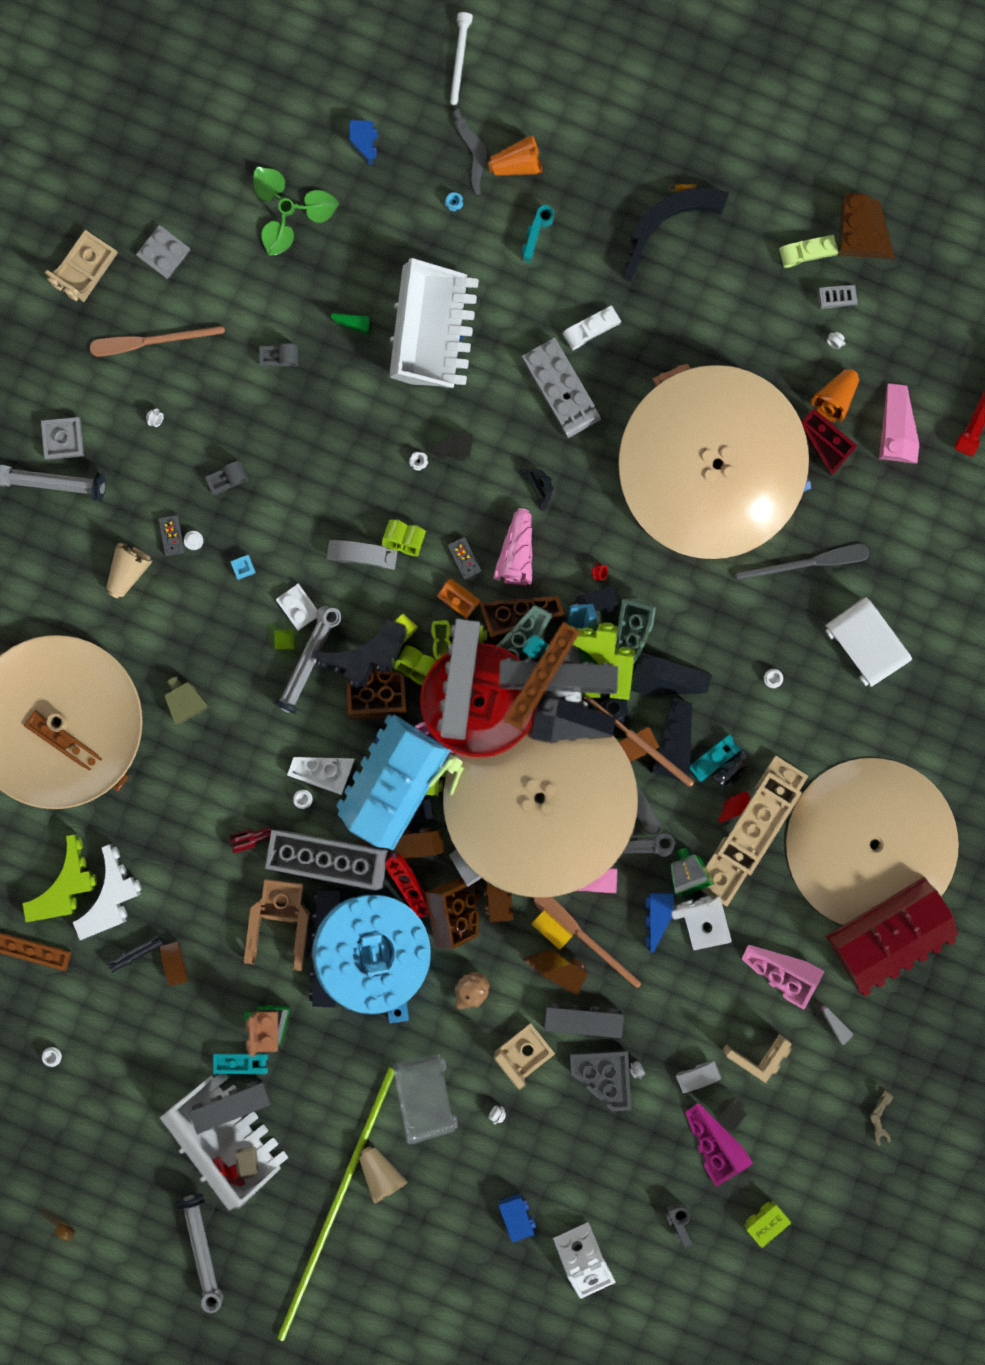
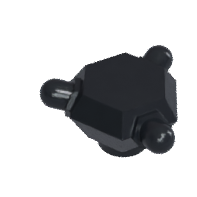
M605 694L599 698L597 703L627 728L625 721L626 717H628L627 700L610 698V694ZM591 705L588 707V709H594Z

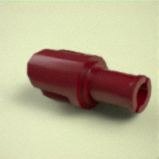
M268 827L255 832L248 829L229 835L233 854L255 848L257 843L269 840L271 828Z

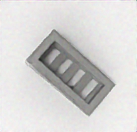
M855 285L823 287L817 290L820 310L858 304ZM847 291L851 292L852 300H848ZM840 292H843L844 301H841ZM833 293H836L837 301H834ZM826 294H829L830 302L826 301Z
M822 1005L820 1007L838 1042L845 1045L853 1037V1033L825 1005Z

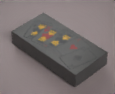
M179 516L159 518L165 556L184 554L185 550Z
M465 537L448 545L464 580L481 572Z

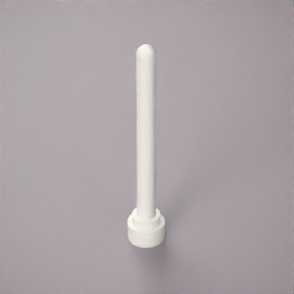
M460 12L457 15V23L460 29L450 98L452 105H456L458 102L467 28L472 24L473 16L466 12Z

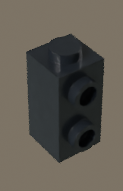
M613 586L577 596L575 598L576 602H573L574 605L593 604L595 612L604 610V613L614 611L615 606H618Z

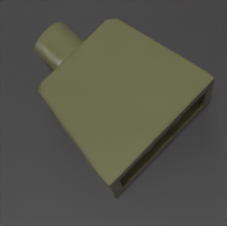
M177 676L167 681L172 691L165 695V699L175 725L185 722L210 707L190 682L182 685Z

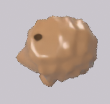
M470 972L468 975H464L458 981V984L455 985L457 1009L479 1007L487 998L490 985L483 974Z

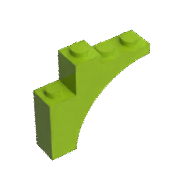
M603 623L598 625L597 631L591 628L576 629L580 631V634L575 640L574 646L591 655L599 665L611 663L614 666H618V689L616 694H610V698L629 700L635 650H631L629 647L616 648L618 626H614L611 623Z
M78 834L66 836V859L55 883L41 896L23 903L26 922L76 913L75 909H77L78 905L76 898H73V894L95 890V886H97L96 875L92 871L84 872L86 861L85 857L81 855L83 843Z

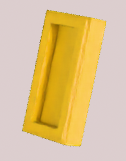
M545 909L531 923L559 950L573 936L568 929Z

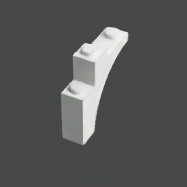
M113 844L102 847L106 873L104 886L98 900L83 917L73 922L80 940L126 922L127 912L124 906L121 907L120 903L141 895L140 890L142 888L139 881L135 880L134 877L126 879V868L120 864L118 859L120 857L117 847H113Z

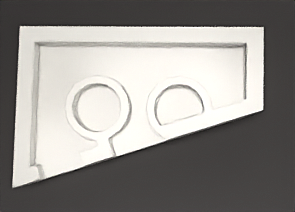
M294 757L287 775L342 795L355 759Z

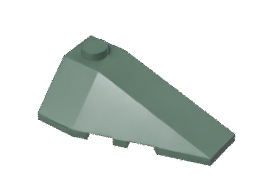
M637 598L622 599L616 648L629 647L631 650H635L633 668L652 630L656 607L652 602Z
M536 605L533 606L497 646L510 651L522 662L526 659L535 660L523 651L525 648L524 644L533 635L543 640L552 614Z

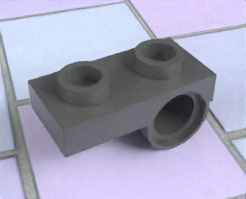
M295 344L259 346L260 367L299 366L298 346Z
M239 461L230 463L223 467L222 470L205 477L213 495L249 480Z
M681 1203L667 1207L669 1213L666 1214L670 1225L674 1224L677 1229L674 1234L678 1242H683L685 1247L692 1245L684 1227L690 1220L687 1207ZM678 1211H685L683 1218L675 1217Z

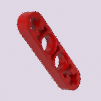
M398 853L390 854L385 865L388 872L415 914L421 918L427 917L429 911L425 892L403 856ZM406 875L409 880L402 881L399 876ZM415 890L418 895L412 896L408 891Z

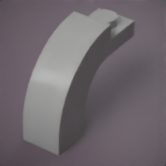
M329 540L326 559L395 570L397 551L366 543Z

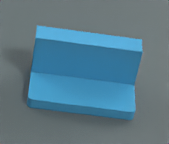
M571 605L568 625L573 626L575 629L591 628L595 631L597 615L594 605Z

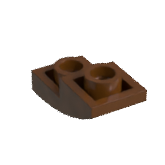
M174 942L160 946L162 963L169 986L189 982L180 943Z

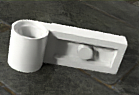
M610 306L571 326L562 334L571 349L575 350L588 340L619 325L621 321L613 307Z

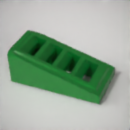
M331 314L332 322L366 335L370 334L371 321L369 316Z

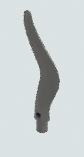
M457 109L452 112L456 120L454 123L461 137L472 151V186L475 194L479 195L480 179L487 158V149L484 143L470 129L460 110Z

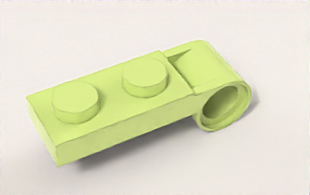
M834 235L800 241L779 248L784 268L792 267L805 261L834 256L839 253Z

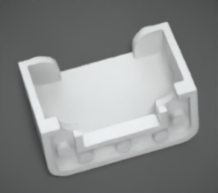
M867 597L862 598L825 625L827 628L825 632L831 640L839 641L860 670L861 676L859 679L865 686H874L912 660L908 651Z

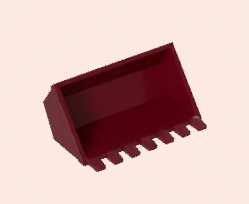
M923 877L825 937L858 993H863L864 997L872 993L871 987L875 985L878 988L886 984L885 979L889 976L894 980L900 976L899 970L905 967V970L909 971L914 967V961L919 959L922 963L927 960V953L933 950L934 954H937L942 950V944L947 942L950 946L955 943L958 931L954 916L939 892L928 882L926 877Z

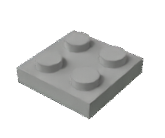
M159 225L136 255L164 278L168 279L188 254L190 248Z
M80 417L41 421L44 459L84 456Z

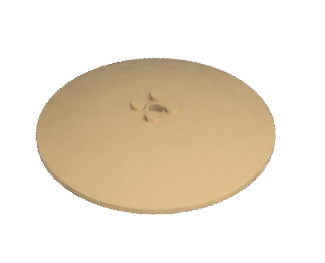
M715 365L701 366L677 373L664 380L652 389L638 404L625 427L621 440L618 463L619 479L625 501L631 513L641 527L656 541L671 550L691 557L704 559L728 558L751 551L772 538L790 519L799 504L806 485L809 454L806 435L797 412L788 399L774 385L762 377L740 368ZM716 458L722 460L720 469H714L712 465Z
M533 721L525 737L513 748L502 754L487 758H471L455 753L454 756L463 762L461 767L464 769L459 776L453 795L449 793L456 771L453 774L449 771L447 773L443 798L444 815L449 834L457 851L464 861L484 880L500 889L517 895L553 897L571 893L589 885L613 866L624 851L633 832L637 815L638 793L630 761L622 746L613 735L608 738L576 739V741L562 740L558 741V743H547L532 740ZM537 793L545 795L544 803L537 804L534 801Z

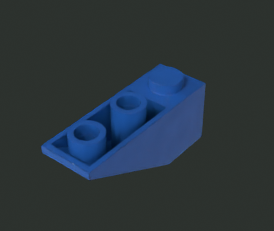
M649 893V897H645V909H649V917H645V927L649 928V936L645 937V945L651 953H654L672 918L671 912L674 911L673 893Z

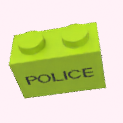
M774 1200L771 1203H765L761 1207V1211L756 1216L754 1214L751 1215L744 1225L761 1248L791 1224L789 1218Z

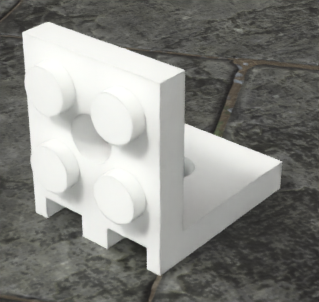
M711 896L703 897L695 901V903L693 900H688L677 905V909L671 912L673 920L685 917L693 950L732 942L720 896L713 899ZM704 922L712 925L711 932H706L703 929Z
M588 1222L553 1238L567 1276L580 1299L616 1283L603 1259ZM576 1245H583L580 1251H573Z

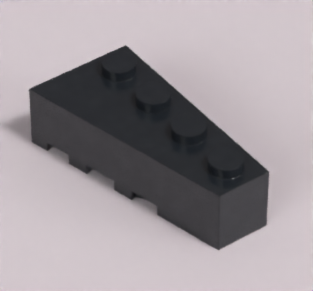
M672 698L657 751L690 777L692 703ZM654 759L651 773L681 781Z

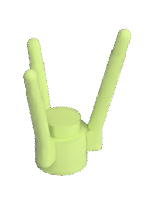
M450 754L428 786L431 787L445 770L452 774L456 771L449 793L453 795L459 776L464 769L461 767L463 762Z

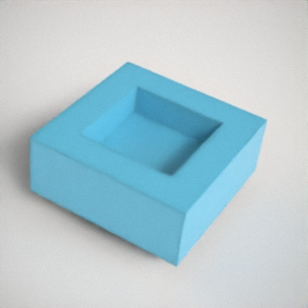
M249 555L231 561L237 580L256 573Z

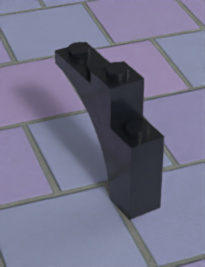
M387 619L379 633L361 647L342 653H324L314 650L311 658L316 666L323 669L329 667L335 673L344 675L348 685L359 688V686L365 688L373 667L381 673H385V671L392 672L408 630L404 624Z

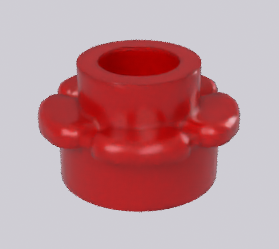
M597 563L596 566H593L591 570L593 579L595 581L605 580L608 576L607 566L602 565V563Z

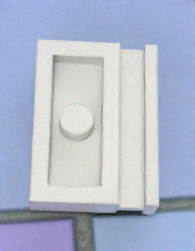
M299 584L276 599L298 631L317 618V608Z

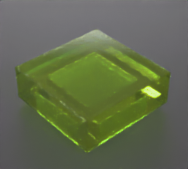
M274 630L275 650L295 649L294 630Z

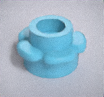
M450 193L445 199V206L450 211L461 209L463 197L458 193Z

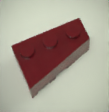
M815 409L801 422L809 441L830 476H832L858 445Z

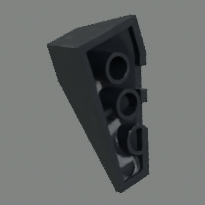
M641 652L632 674L631 691L643 695L706 694L712 675Z
M542 695L536 710L532 740L558 743V741L562 740L576 741V739L582 738L598 739L612 737L616 718L562 699Z

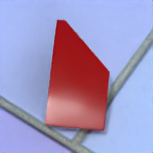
M747 791L728 798L723 803L722 807L724 808L721 817L718 818V823L743 813L751 800Z
M219 1156L212 1159L213 1164L228 1183L240 1187L246 1184L245 1180L237 1173L236 1164L228 1167Z

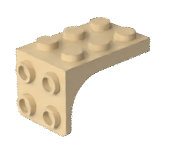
M85 230L62 264L53 272L45 271V274L48 276L47 280L59 291L63 289L67 296L77 302L79 299L84 303L118 252Z

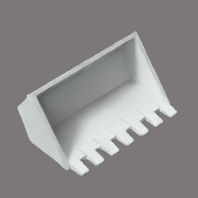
M413 258L403 265L399 301L394 304V308L397 309L394 337H390V342L393 343L390 378L409 384L443 386L446 388H454V384H466L467 377L455 375L456 368L467 369L469 364L468 360L457 359L458 352H470L471 345L469 343H461L459 340L460 336H472L473 328L464 327L461 324L462 320H474L475 312L463 310L464 303H476L477 296L465 294L466 287L477 288L478 279L467 278V274Z
M219 1074L215 1078L211 1075L163 1114L160 1119L182 1147L179 1150L180 1154L186 1152L203 1175L200 1181L207 1180L227 1209L231 1210L242 1206L281 1169L279 1165L288 1159V1156L282 1151L276 1157H272L269 1152L278 1145V1142L275 1138H272L263 1145L259 1138L268 1132L266 1126L262 1125L255 1131L249 1126L258 1119L255 1112L250 1113L245 1118L240 1117L198 1135L196 1134L189 1115V1111L192 1110L191 1106L201 1102L203 1105L211 1102V1098L221 1095L223 1098L229 1095L228 1091L236 1088L235 1085H232L223 1091L219 1085L229 1077L227 1074ZM256 1147L259 1171L257 1174H254V1177L244 1179L246 1184L241 1187L228 1183L213 1164L212 1159L219 1156L230 1167L236 1164L234 1153L237 1149Z

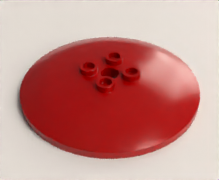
M478 643L465 740L441 737V731H438L439 719H443L444 713L440 712L441 701L446 698V693H443L444 681H448L449 674H446L447 662H451V655H448L447 652L433 664L423 682L420 702L424 722L432 736L442 746L462 756L487 758L508 751L525 737L533 724L537 705L522 730L519 731L504 722V718L521 690L499 689L500 661H504L507 658L521 661L517 656L499 646ZM476 698H482L485 701L482 707L474 705L473 702Z

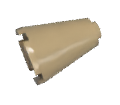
M117 543L106 586V589L109 591L108 594L115 598H119V596L124 597L153 561L150 560L151 557L135 547L133 549L126 548L128 544Z
M369 1146L360 1152L362 1155L359 1157L374 1204L408 1183L376 1147L372 1149Z

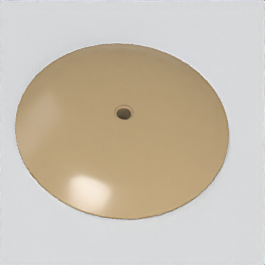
M56 635L33 638L4 652L0 656V790L21 803L45 809L76 807L108 792L119 782L131 766L139 748L142 735L141 703L135 685L126 670L112 655L91 642L69 636ZM36 710L47 718V726L51 730L56 732L60 730L66 731L97 753L102 760H98L77 744L65 749L90 767L91 770L89 771L24 727V724L33 711ZM59 717L61 725L55 728L52 723H54L55 718ZM78 747L80 748V753L75 755L72 753V749ZM89 758L95 759L94 765L88 764Z
M864 758L851 760L839 764L818 776L798 799L787 828V859L797 887L817 911L841 925L847 924L923 877L927 878L928 882L937 889L942 897L953 877L958 858L959 844L956 822L944 796L930 780L915 769L887 759ZM876 839L878 842V847L875 850H872L870 848V842Z

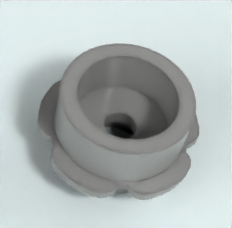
M639 1061L631 1062L629 1071L632 1076L642 1079V1076L646 1074L644 1068Z

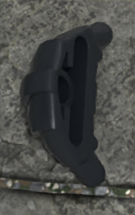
M521 469L519 474L530 482L538 496V501H540L539 509L545 510L554 490L551 477L547 476L543 470Z
M742 750L739 757H736L734 761L723 764L719 772L713 775L712 779L725 788L735 785L744 774L747 765V751Z

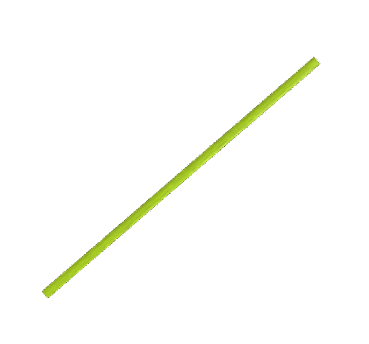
M392 1067L388 1068L277 1336V1339L281 1341L285 1340L361 1156L360 1152L365 1147L396 1072V1069Z

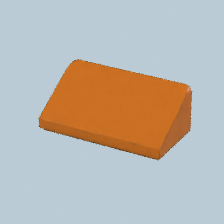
M451 578L437 595L439 599L466 619H468L480 602L477 597Z

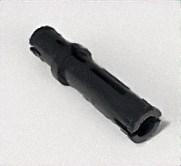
M157 934L127 952L123 951L122 955L107 962L108 968L114 973L126 965H132L133 961L163 946L162 938Z

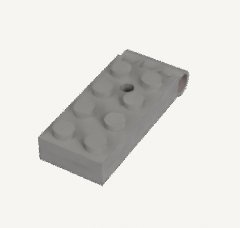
M556 338L549 340L522 356L523 363L567 438L601 420L592 400ZM569 395L570 399L566 400L563 396Z

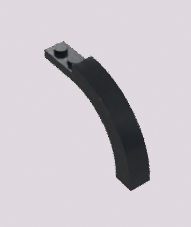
M712 188L687 189L671 194L656 203L642 217L633 232L630 242L635 244L632 245L629 253L632 256L630 263L626 262L622 272L625 273L624 280L632 281L645 244L653 231L661 223L672 216L688 211H705L721 216L729 192Z

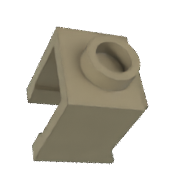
M256 1147L237 1149L234 1153L236 1156L237 1173H240L243 1179L254 1177V1174H257L259 1171Z

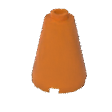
M528 136L491 156V161H488L490 172H494L495 176L542 173L541 160L538 157L539 151L534 137Z
M852 369L843 370L813 396L811 406L815 405L816 411L828 421L835 422V420H839V423H841L846 417L859 383L857 372Z

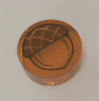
M59 1223L54 1231L59 1238L66 1241L71 1240L75 1234V1230L65 1223Z

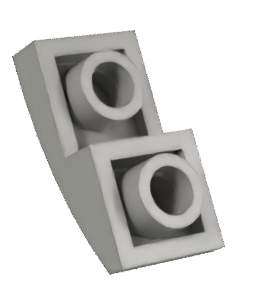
M457 850L449 854L467 886L482 878L464 861Z
M715 1060L699 1064L694 1069L679 1072L676 1075L683 1093L705 1087L721 1079Z

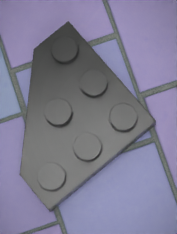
M628 1051L570 1054L571 1075L581 1082L611 1111L631 1110Z

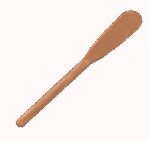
M218 326L150 337L127 336L97 339L91 343L90 352L96 357L134 350L149 344L222 334L225 332V328Z
M588 696L584 697L586 702L594 709L613 717ZM616 719L615 725L623 730L627 737L687 786H693L694 781Z
M534 897V904L540 911L547 910L566 929L577 935L634 987H640V981L582 931L573 917L553 897Z

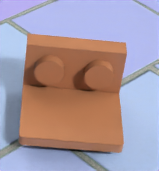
M254 1012L249 1017V1020L246 1021V1031L250 1032V1037L246 1042L247 1052L250 1051V1057H254L257 1052H278V1012Z

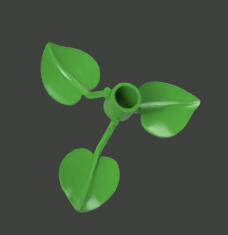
M256 167L254 188L257 195L267 202L276 197L279 200L278 208L282 213L281 225L276 221H272L266 224L262 230V241L268 255L280 254L291 246L294 240V232L292 228L284 225L286 216L293 214L295 208L307 209V216L310 220L322 223L332 216L339 205L332 195L320 190L311 191L306 194V206L293 204L290 199H282L278 195L285 188V179L280 172L262 167Z

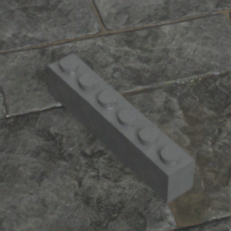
M512 658L500 661L499 689L522 690L538 662L532 659H526L524 662ZM565 661L560 665L545 691L616 694L618 689V666H614L611 663L594 665L592 662L575 664L572 661Z

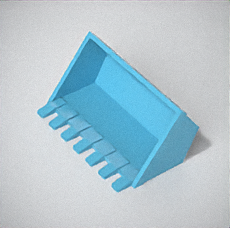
M388 714L384 721L388 726L385 731L381 728L376 735L379 738L377 745L374 743L370 745L368 749L371 753L369 759L366 757L362 759L360 764L363 770L361 773L355 772L352 777L355 784L353 787L347 786L344 791L347 798L345 801L340 799L337 808L339 810L338 816L343 820L349 831L377 847L394 850L428 791V784L440 770L450 750L396 715L392 717Z

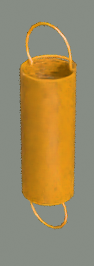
M673 184L675 185L676 192L696 188V184Z

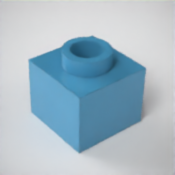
M407 1002L388 1011L389 1023L409 1021ZM396 1009L401 1010V1015L396 1016L394 1011Z

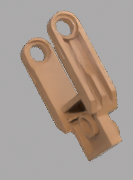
M271 879L264 880L262 898L250 908L244 955L245 964H255L261 917L270 920L298 922L294 946L295 959L292 970L302 971L310 911L301 902L304 884Z

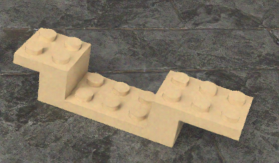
M774 756L755 786V789H757L728 837L722 839L706 865L715 884L701 889V891L712 898L720 896L722 904L725 906L729 905L747 874L751 875L802 794L800 789L808 778L806 774L779 757Z

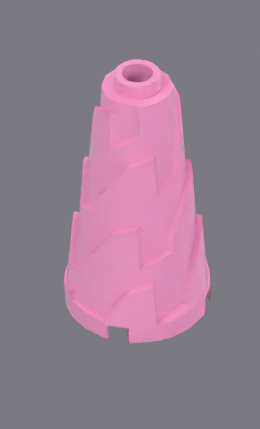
M518 509V511L514 512L512 523L504 540L494 571V579L499 582L500 577H503L506 584L527 585V581L529 585L532 583V515L527 509Z

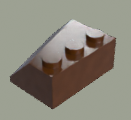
M844 194L841 199L838 256L895 259L880 201L865 194Z
M373 667L365 688L361 686L359 688L352 687L346 681L349 720L386 718L388 714L392 717L393 715L399 718L407 717L403 673L395 671L381 673Z
M463 878L454 879L425 893L435 948L453 950L478 937L479 912H477V900H480V893L477 892L478 882H481V879L470 886L466 885Z
M552 949L525 957L524 962L528 963L541 976L576 994L579 993L588 975L583 961L575 957L571 960Z

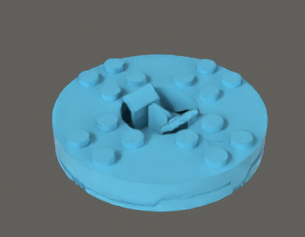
M361 895V897H353L340 903L327 914L316 933L312 958L317 979L325 992L333 1000L353 1011L377 1014L401 1006L418 991L428 972L431 950L428 934L422 921L407 905L386 896Z

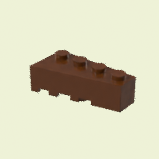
M558 596L527 600L515 599L514 601L479 602L491 643L503 640L535 605L552 614L548 625L564 620V611Z
M431 828L419 829V832L412 833V830H405L394 850L377 847L363 838L358 839L359 845L388 850L387 858L392 853H398L403 858L432 856L444 853L442 830L431 831Z
M487 882V885H483L484 897H488L489 904L485 905L486 916H490V922L513 920L511 893Z

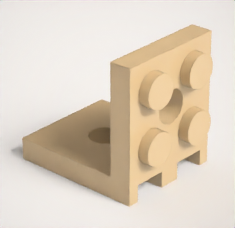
M529 1023L495 1051V1060L520 1090L525 1086V1078L551 1058L555 1052L532 1023ZM525 1045L533 1047L531 1055L523 1054L522 1049Z
M779 1034L758 1066L728 1045H725L722 1052L726 1057L766 1083L772 1073L775 1074L779 1070L782 1058H786L789 1055L792 1043Z

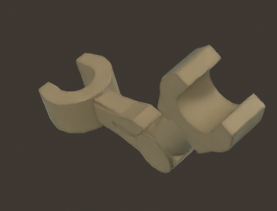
M886 1090L882 1093L878 1106L870 1114V1119L875 1128L874 1139L878 1146L881 1145L879 1139L882 1136H885L886 1140L891 1142V1137L880 1122L884 1108L893 1099L892 1094Z

